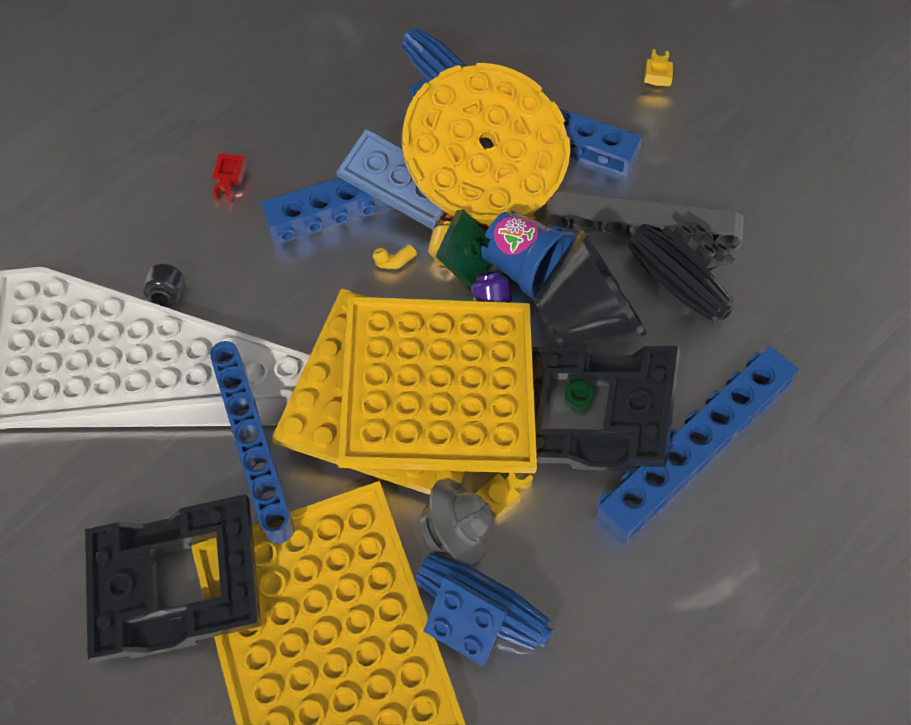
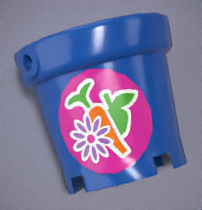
M511 210V215L503 212L492 222L485 234V237L490 239L488 248L482 245V258L518 283L520 289L532 299V297L536 296L574 239L575 234L562 227H549L515 210Z

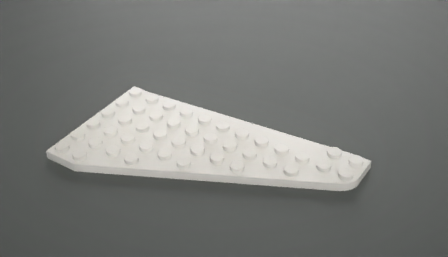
M45 267L0 271V429L230 426L210 358L212 347L221 341L232 342L239 351L263 426L278 425L310 355ZM234 384L230 388H236L240 384ZM248 409L240 411L237 415L245 414Z

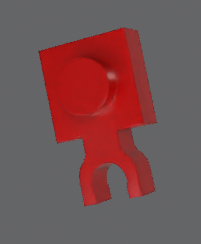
M218 153L212 175L214 181L218 182L212 191V196L215 200H219L220 194L227 191L225 198L228 202H232L234 196L233 184H242L247 165L245 156Z

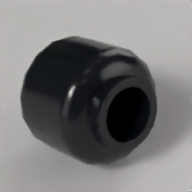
M156 264L147 273L143 285V293L151 303L163 307L172 306L181 298L185 277L178 268L170 264Z

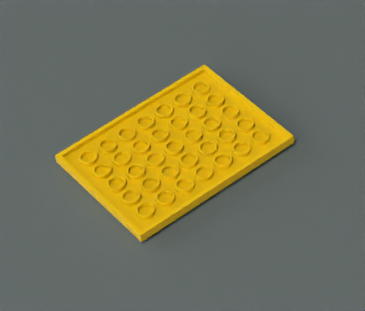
M380 481L291 511L294 533L285 543H272L267 539L260 523L252 525L262 626L214 637L236 725H466L436 639L424 632L428 617ZM275 520L270 525V528L280 527L284 520ZM215 537L191 546L204 600L221 597L217 540Z

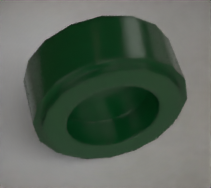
M574 380L565 389V404L573 411L584 412L594 404L595 389L593 386L586 385L584 380Z

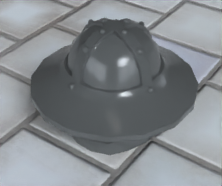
M450 478L436 481L431 489L429 504L422 510L419 519L424 540L436 554H450L458 562L466 565L480 561L485 552L486 535L492 529L491 506L481 496L468 492L457 481ZM430 519L443 545L438 544L432 535L429 526Z

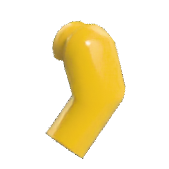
M410 244L406 245L396 254H388V251L384 248H378L373 252L374 263L382 269H400L417 256L415 249Z

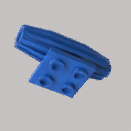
M419 28L408 30L403 36L401 46L417 71L424 77V79L408 88L413 96L425 83L437 77L440 72L458 65L460 67L467 66L444 43Z
M431 552L424 559L416 574L415 582L435 598L424 632L483 667L489 658L497 637L535 651L538 645L542 648L547 645L554 629L549 627L551 619L519 593L469 565Z

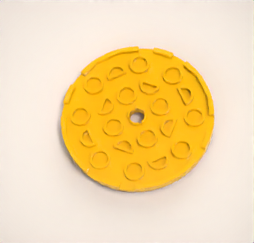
M476 63V66L460 67L458 65L440 72L430 82L425 83L417 91L407 109L402 128V151L406 167L420 191L433 204L452 216L455 215L457 210L464 209L479 224H492L503 212L511 215V210H515L527 217L539 210L550 200L563 181L570 157V139L567 137L563 124L565 120L560 109L554 101L551 102L541 91L542 87L511 68L490 63ZM483 137L491 139L493 147L486 148V150L483 149L479 139Z

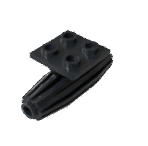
M695 222L666 225L662 231L673 240L647 225L640 227L634 232L627 243V247L649 275L682 304L709 321L715 322L719 320L722 322L729 317L733 311L731 307L733 299L710 272L720 266L733 264L736 260L729 254L730 250L727 246L719 241L712 240L707 235L708 231Z

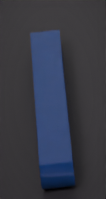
M221 341L212 347L210 358L256 514L267 539L276 544L285 543L293 536L294 523L245 366L236 345L229 341ZM234 384H240L236 388H230ZM248 409L245 414L237 415L240 411ZM257 436L255 440L245 442L247 438ZM266 463L262 469L253 470L257 464ZM267 491H275L272 497L268 499L261 498ZM275 520H284L280 527L270 528V525Z

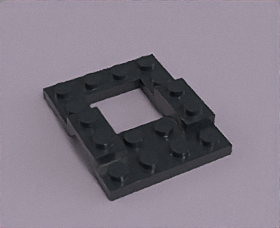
M644 346L632 355H606L589 347H532L537 463L570 464L573 470L636 472L637 466L666 467L680 359L679 347ZM554 379L584 380L588 386H609L603 430L545 429Z
M246 494L180 508L168 519L146 524L116 522L85 529L87 657L89 661L95 663L123 656L134 659L198 645L201 639L262 626L250 499ZM216 537L221 597L159 610L156 555L191 548L192 542Z

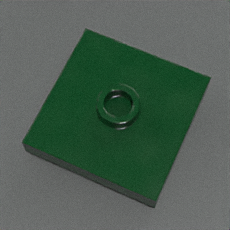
M462 209L456 211L435 257L471 291V284L476 281V276L486 273L490 264L482 258L481 248L482 245L488 248L490 239L485 237L486 232Z

